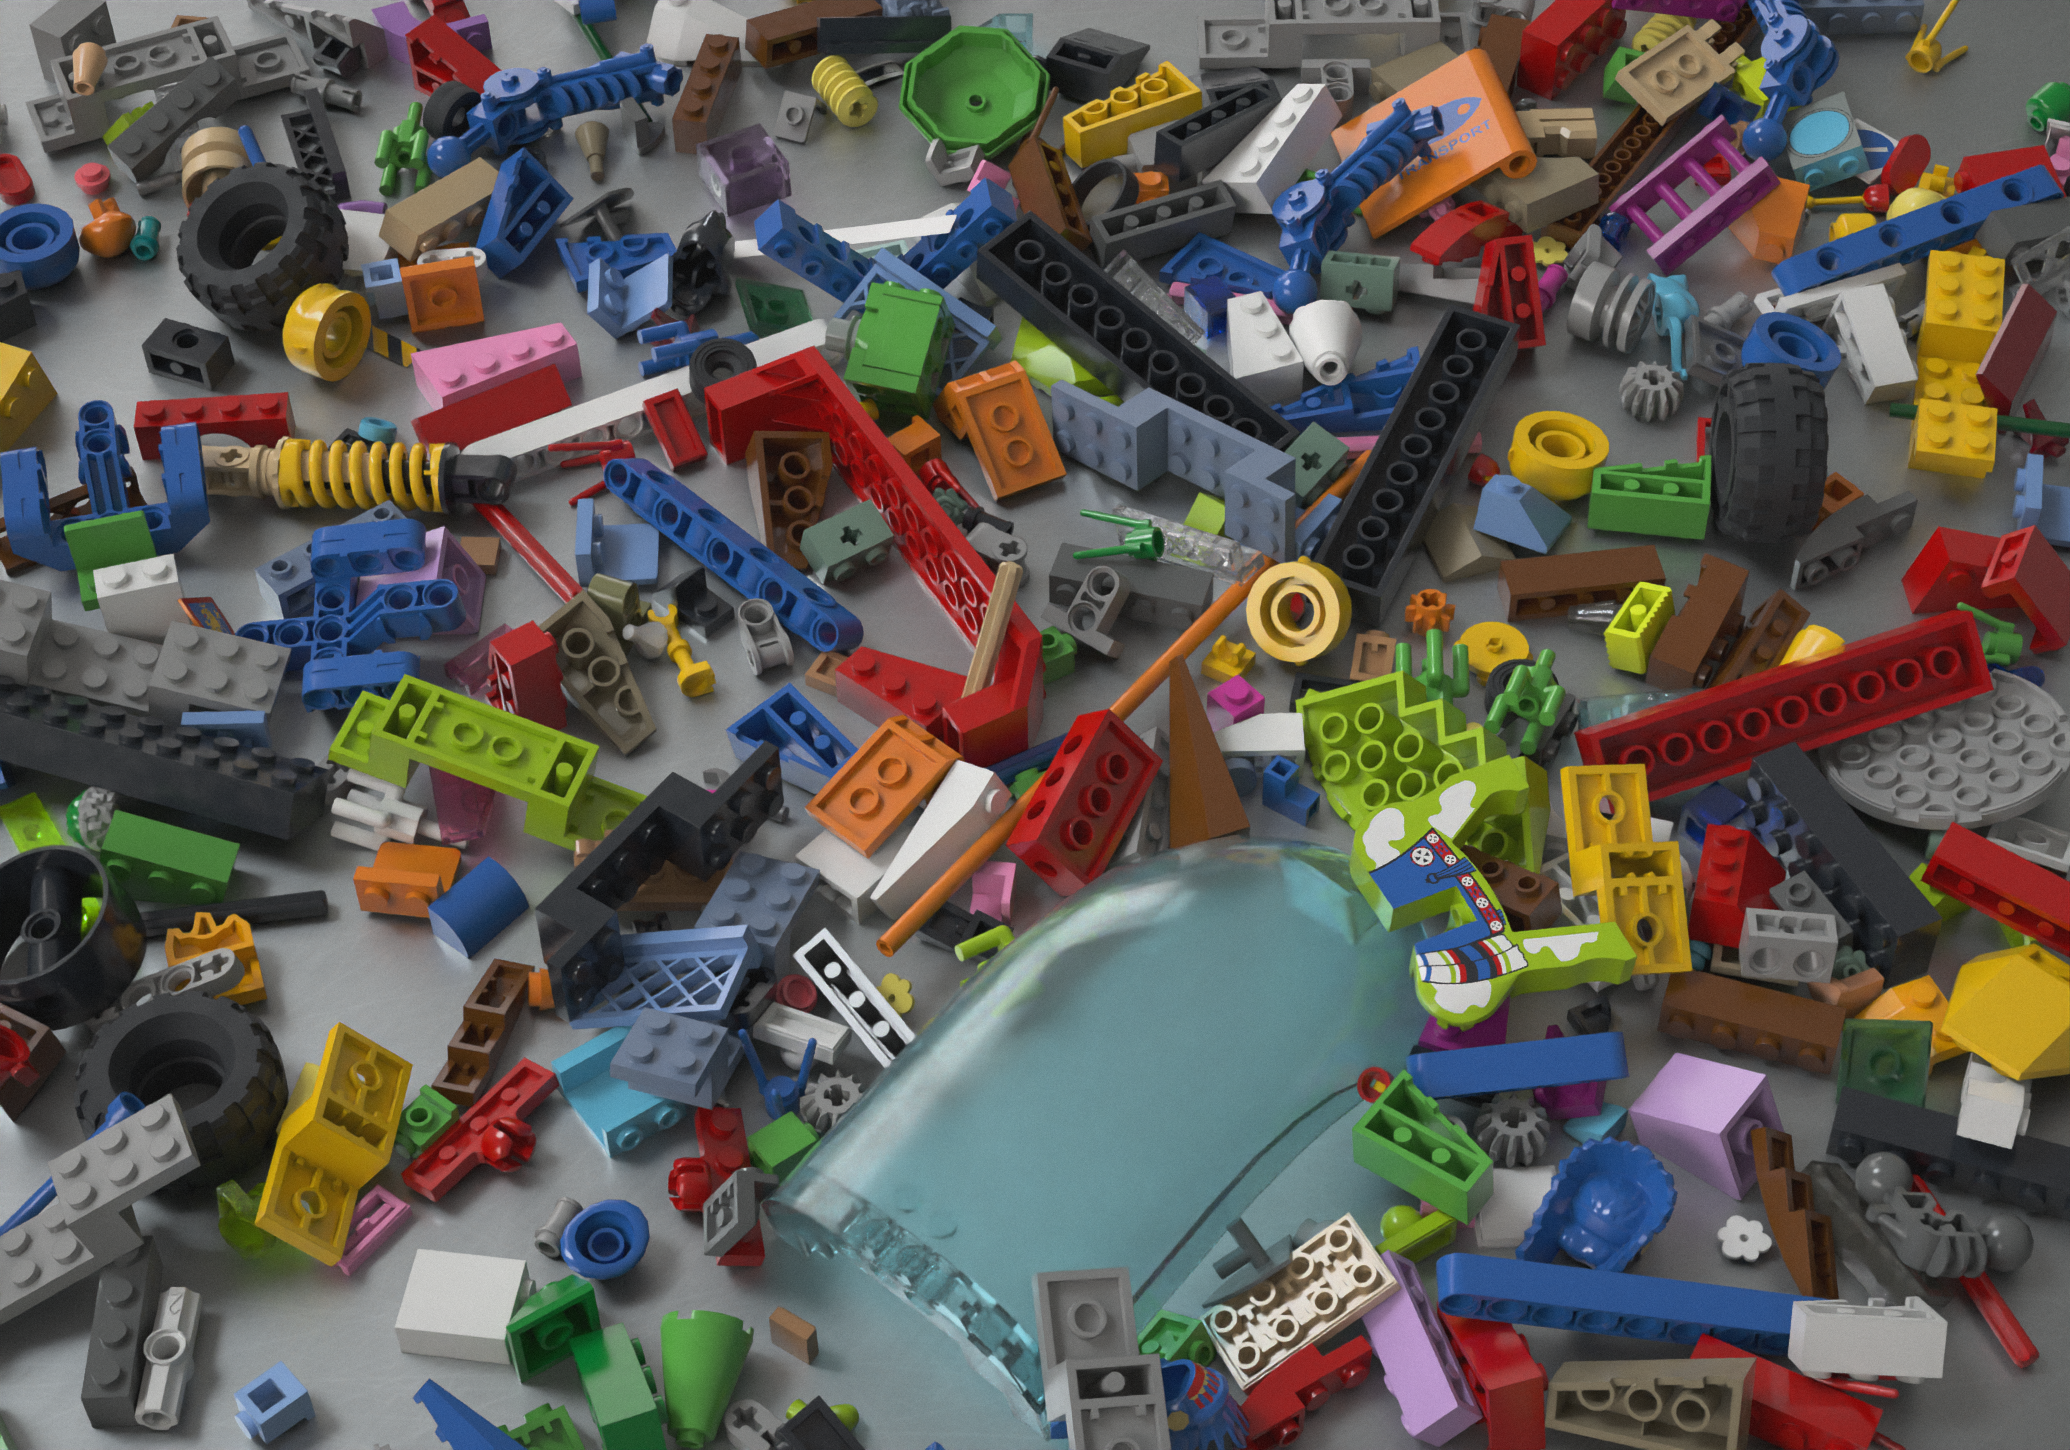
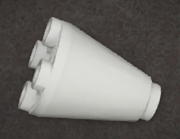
M1319 300L1295 310L1293 320L1289 326V337L1302 357L1304 366L1319 382L1325 385H1336L1346 377L1362 342V327L1358 315L1347 302Z

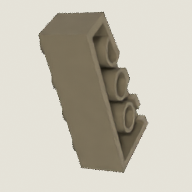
M1757 1357L1564 1362L1549 1382L1545 1427L1646 1450H1746Z

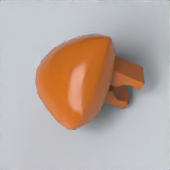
M110 197L104 202L101 198L94 200L88 204L94 220L81 228L78 238L79 245L83 250L104 258L124 253L136 234L135 220L129 214L120 211L114 197Z

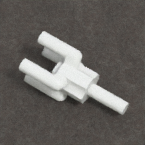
M350 768L347 775L348 782L383 792L385 797L382 799L354 789L350 790L347 800L336 797L331 813L374 826V832L336 821L331 831V837L375 851L379 850L382 843L391 842V838L408 844L418 843L421 835L460 848H467L471 833L427 820V806L403 799L406 788Z

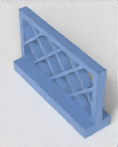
M883 247L873 258L876 264L833 316L846 319L852 310L865 308L871 283H875L879 277L885 282L899 283L909 290L919 291L921 288H928L937 291L944 297L956 324L954 330L959 332L952 335L949 346L950 360H945L943 369L951 367L952 379L949 382L967 377L989 348L994 351L1002 340L996 325ZM970 340L977 345L970 356L955 359L954 342ZM937 387L936 397L941 393V388Z
M749 925L621 935L625 966L621 975L614 982H609L596 995L592 1005L587 1010L581 1011L569 1024L573 1030L633 1026L644 1007L698 1021L726 1019L747 970L759 968L764 954ZM717 971H726L718 977H715L713 974ZM689 973L679 980H677L675 977L678 974ZM650 976L641 983L637 980L640 977ZM704 979H709L710 982L693 993L689 994L687 990ZM667 981L672 983L653 997L649 995L650 992ZM629 984H633L634 987L618 998L613 999L611 997ZM720 992L716 1004L699 1005ZM679 995H682L684 998L671 1007L660 1008ZM642 997L646 1000L632 1010H624ZM604 1000L608 1002L607 1005L596 1012L588 1013L590 1009Z

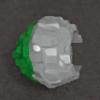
M96 786L83 790L68 806L66 813L67 834L72 837L75 843L101 852L115 810L120 811L119 805L115 803L116 799L123 797L124 794Z

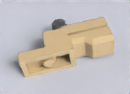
M1524 98L1517 102L1515 112L1536 157H1543L1544 154H1558L1563 158L1578 156L1581 159H1589L1595 157L1597 129L1591 107L1537 108V102L1531 98Z

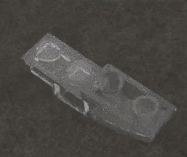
M1125 249L1104 269L1107 274L1194 345L1206 333Z

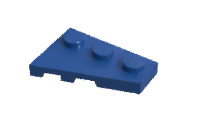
M668 233L624 235L620 241L601 242V236L587 237V242L568 243V238H555L557 252L577 293L588 290L589 264L599 258L604 260L611 268H616L624 279L663 255L669 254L672 256L677 251Z

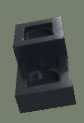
M946 901L916 932L915 936L956 954V945L1006 924L976 909L974 914H971ZM997 946L969 958V960L982 963L997 956L998 948Z

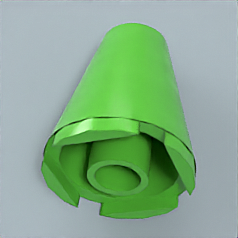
M692 1310L691 1319H677L679 1311H673L662 1317L660 1326L665 1407L669 1418L667 1433L671 1437L676 1438L675 1443L678 1446L700 1449L704 1447V1442H710L715 1439L752 1346L754 1329L750 1327L747 1331L742 1330L743 1320L719 1312Z

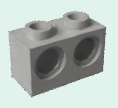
M1746 908L1739 944L1741 976L1830 983L1838 946L1835 915Z

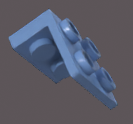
M665 254L624 279L616 268H611L601 258L589 264L587 314L612 337L617 339L627 332L636 330L641 324L650 320L652 311L656 307L665 313L672 306L673 258L669 254Z
M578 499L575 559L580 586L589 587L592 578L597 573L630 581L637 585L658 583L660 531L650 523L604 525L603 515L595 513L594 499Z

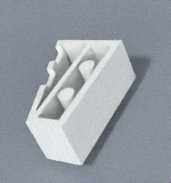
M1883 283L1841 290L1822 329L1826 334L1834 335L1839 344L1837 347L1840 350L1841 358L1846 357L1852 369H1848V375L1864 404L1907 398L1918 380V368L1915 361L1910 359L1907 351L1905 331L1899 328L1897 323L1894 300L1887 295Z
M1259 291L1227 299L1226 336L1230 375L1264 403L1302 394L1304 361L1263 292Z
M1918 1296L1906 1297L1905 1306L1885 1307V1299L1869 1298L1868 1306L1848 1305V1301L1844 1299L1793 1301L1788 1358L1804 1375L1812 1378L1827 1379L1831 1377L1832 1373H1849L1850 1377L1857 1380L1876 1381L1878 1380V1375L1896 1376V1379L1902 1382L1920 1384L1925 1382V1378H1942L1948 1322Z

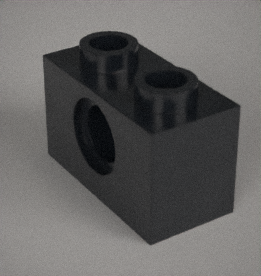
M164 318L141 345L149 373L209 391L214 390L235 364L228 336L168 318Z

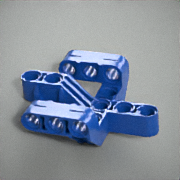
M93 400L84 404L78 413L79 431L75 432V444L80 460L78 461V478L80 484H87L92 514L51 521L47 469L43 450L38 451L37 447H30L0 453L4 519L13 554L61 572L76 569L64 533L65 525L141 510L145 513L157 556L179 553L211 522L202 444L196 421L161 427L159 434L162 444L158 446L165 472L161 475L168 502L130 508L125 478L133 476L131 467L124 455L130 453L126 430L122 425H117L113 408L106 401Z
M414 519L327 526L315 530L312 534L310 565L311 573L315 580L313 616L247 623L236 631L235 636L290 648L291 658L286 672L303 670L302 702L307 713L334 707L340 710L353 707L363 690L390 700L404 674L420 679V656L406 651L383 653L382 649L375 650L383 642L393 644L396 643V638L419 636L420 640L423 641L428 640L432 633L455 630L465 622L466 610L457 586L448 579L379 584L377 589L356 607L358 595L357 577L412 572L423 567L425 564L426 527L423 523Z

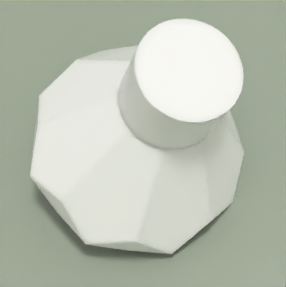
M649 622L639 627L628 624L623 630L624 639L632 641L639 653L646 659L659 657L667 645V629L661 622Z

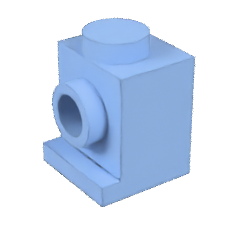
M397 258L361 264L369 306L377 305L379 319L408 314Z
M282 1361L234 1393L239 1409L235 1419L239 1427L249 1439L259 1435L266 1444L303 1418L309 1421L316 1416L307 1389Z

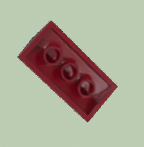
M2029 283L2021 285L1975 374L1987 406L1998 409L1997 415L2015 416L2052 340L2057 310ZM1997 430L1998 434H2006L2007 432Z

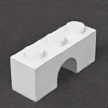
M1971 1052L1962 1084L1960 1099L1962 1107L1958 1118L1957 1135L2012 1149L2016 1134L2024 1136L2031 1112L2029 1105L2032 1095L2030 1093L2032 1079L2017 1081L2012 1077L2003 1076L1991 1067V1063L1976 1053Z

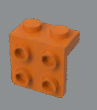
M398 842L382 843L373 867L357 866L353 877L361 911L430 918L427 907L454 886L462 861L461 852L456 848Z

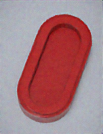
M1913 134L1903 137L1884 165L1881 172V182L1888 185L1889 195L1897 197L1905 190L1914 188L1929 164L1931 148L1924 136Z
M6 153L0 154V199L9 205H20L28 202L35 195L32 178L17 156Z

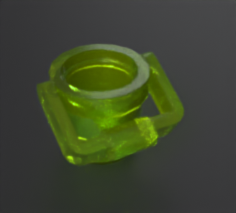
M230 1180L216 1187L220 1218L218 1228L227 1244L236 1250L245 1261L252 1262L257 1258L264 1257L276 1244L277 1240L276 1236L254 1225L266 1182L258 1183L246 1194L234 1180Z

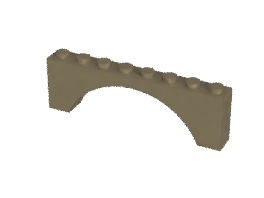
M1440 40L1372 68V84L1369 87L1371 97L1376 103H1381L1455 59L1458 55ZM1578 156L1566 158L1536 157V167L1529 175L1523 178H1509L1498 167L1469 184L1484 195L1491 205L1510 212L1508 219L1512 223L1517 224L1526 233H1530L1597 204L1599 196V173Z

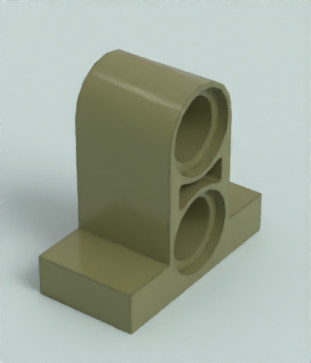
M597 573L589 584L587 594L609 617L620 646L627 657L634 643L624 639L623 630L628 624L637 627L648 622V610H652V605L639 599L636 583Z

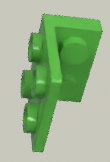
M141 510L64 526V533L78 574L81 601L85 612L100 609L93 570L158 557L145 513Z

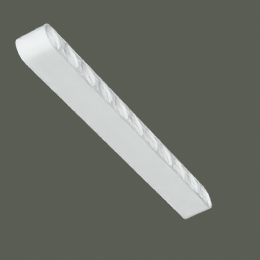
M815 319L745 345L753 353L757 367L813 345L830 367L839 363L844 358V353L830 351L825 348V334L829 323L826 319ZM688 365L472 443L461 454H499L509 457L517 466L515 483L560 466L562 461L602 451L550 452L548 450L550 444L607 442L620 438L622 441H626L654 432L642 407L644 400L678 388L691 418L706 413V405L695 397L690 388ZM718 368L713 372V375L718 379L725 380L731 378L733 372L727 368Z

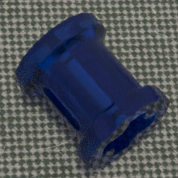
M1608 212L1603 215L1599 223L1602 231L1601 235L1620 252L1621 241L1627 238L1631 225L1625 216L1617 212Z

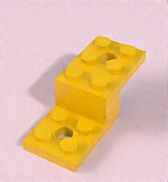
M1645 764L1567 766L1560 769L1573 897L1597 896L1600 923L1616 922L1637 955L1631 976L1674 974L1692 971L1678 841L1653 842ZM1602 798H1607L1614 806L1615 812L1611 820L1603 817L1600 812L1599 804ZM1640 919L1646 920L1652 928V937L1649 942H1645L1638 935L1637 924Z
M338 1022L329 1031L312 1096L281 1125L254 1225L330 1267L342 1259L358 1191L390 1162L413 1064L341 1022ZM357 1073L365 1078V1084L361 1082ZM301 1200H304L309 1204V1209L311 1213L305 1210V1208L302 1206Z

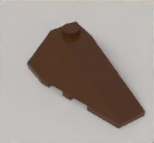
M754 431L745 453L749 488L761 543L799 572H805L808 561L800 550L803 532L805 529L818 523L833 467L829 432Z

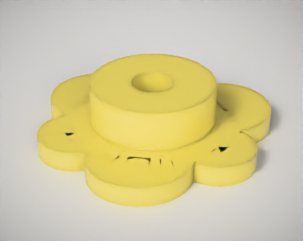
M1544 236L1538 242H1533L1535 261L1541 265L1548 267L1551 264L1563 263L1568 255L1565 251L1566 245L1563 242H1556L1552 237Z
M889 973L885 975L881 986L876 988L902 1018V1014L911 1012L915 1005L914 997L910 994L912 984L909 980L900 979L897 974Z

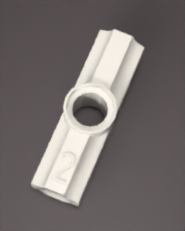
M170 1287L168 1291L160 1294L153 1332L144 1343V1354L147 1360L135 1411V1419L138 1424L146 1425L152 1430H169L172 1425L178 1424L186 1383L192 1378L195 1371L192 1353L203 1299L200 1293L190 1291L187 1287Z

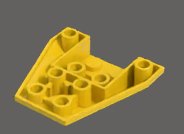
M2035 943L1976 956L1963 964L1958 971L1941 1031L1953 1038V1042L1959 1048L1967 1052L1976 1053L1991 1063V1067L1997 1073L2006 1077H2012L2017 1081L2070 1074V965Z

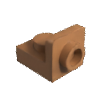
M1377 630L1366 631V634L1357 633L1350 680L1362 682L1391 674L1397 639L1389 638L1390 635L1388 633Z

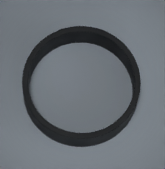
M1108 158L1093 163L1072 184L1080 208L1082 209L1085 199L1099 182L1117 173H1123V184L1116 200L1104 213L1135 205L1139 194V182L1136 175L1117 159ZM1091 221L1086 222L1089 231Z

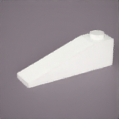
M659 0L656 4L647 43L653 45L657 61L675 66H687V61L696 60L706 34H722L739 37L742 67H763L745 49L746 20L748 18L712 0Z

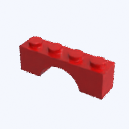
M288 392L137 401L133 428L142 460L161 459L158 446L162 444L159 434L161 427L195 421L197 422L200 436L206 434L230 435L244 441L251 448H254L256 445H266L268 448L275 449L278 440H281L283 436L295 438L296 424Z

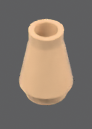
M86 42L80 44L72 55L73 89L78 94L84 96L94 93L95 86L108 63L105 50L101 46Z

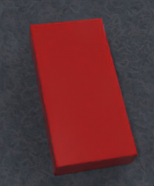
M678 388L643 401L642 407L672 472L707 459L708 453Z

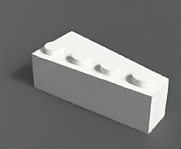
M1297 84L1202 181L1203 184L1222 180L1236 204L1235 213L1272 214L1275 200L1282 192L1296 184L1343 116L1325 84Z

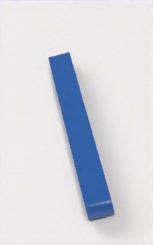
M1467 1253L1447 1254L1436 1262L1438 1307L1447 1315L1696 1346L1701 1334L1704 1333L1749 1353L1788 1357L1793 1301L1829 1300Z

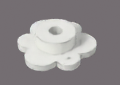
M1738 1215L1731 1216L1727 1220L1726 1227L1720 1228L1717 1234L1719 1241L1723 1243V1254L1732 1260L1743 1257L1748 1262H1755L1759 1257V1253L1768 1252L1772 1244L1771 1238L1763 1233V1225L1759 1221L1752 1220L1748 1222L1744 1217Z

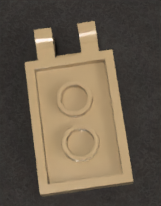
M1711 19L1696 31L1689 25H1686L1620 69L1615 80L1663 126L1731 80L1736 72L1735 68L1739 64L1736 60L1744 55L1745 50L1735 42L1724 52L1718 54L1711 47L1715 41L1712 37L1719 33L1722 27L1715 20Z

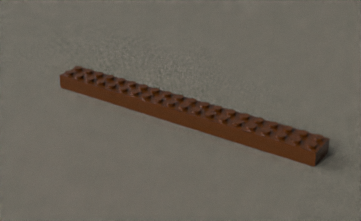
M1748 2L1744 3L1734 22L1715 20L1722 28L1719 33L1712 37L1715 41L1711 47L1718 54H1721L1735 42L1744 50L1761 31V27ZM1706 97L1663 126L1638 104L1588 164L1599 173L1598 203L1541 227L1540 237H1552L1556 242H1563L1566 248L1572 249L1590 225L1595 224L1601 228L1612 214L1609 207L1621 195L1627 193L1636 185Z

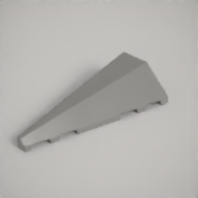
M247 0L248 7L287 32L291 31L292 35L313 48L323 43L331 34L352 48L359 46L362 53L360 64L368 69L389 56L385 32L380 27L352 17L274 0Z
M1400 264L1399 291L1474 305L1481 268H1443L1431 264Z

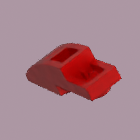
M1479 200L1460 206L1436 220L1411 243L1410 251L1421 255L1422 261L1425 263L1442 266L1443 262H1463V259L1478 257L1481 246H1485V243L1499 238L1522 236L1523 230L1508 219L1510 212Z
M1360 1335L1325 1356H1322L1313 1343H1311L1275 1368L1241 1405L1250 1421V1427L1248 1428L1250 1434L1246 1437L1247 1447L1238 1450H1272L1277 1446L1281 1448L1289 1446L1299 1438L1304 1430L1306 1409L1308 1411L1316 1410L1334 1393L1345 1387L1351 1389L1361 1384L1370 1373L1373 1349L1365 1338Z

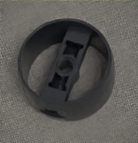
M67 845L38 847L20 853L0 864V973L4 960L17 938L21 935L22 939L28 944L27 977L0 980V1003L50 1027L52 1031L81 1024L104 1011L132 983L145 956L147 930L133 898L103 863L87 851ZM103 898L99 915L93 927L81 942L82 899Z

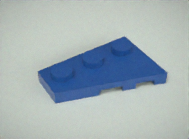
M1199 232L1159 271V282L1171 285L1173 282H1181L1245 295L1262 291L1267 299L1273 300V283L1278 275L1285 270Z

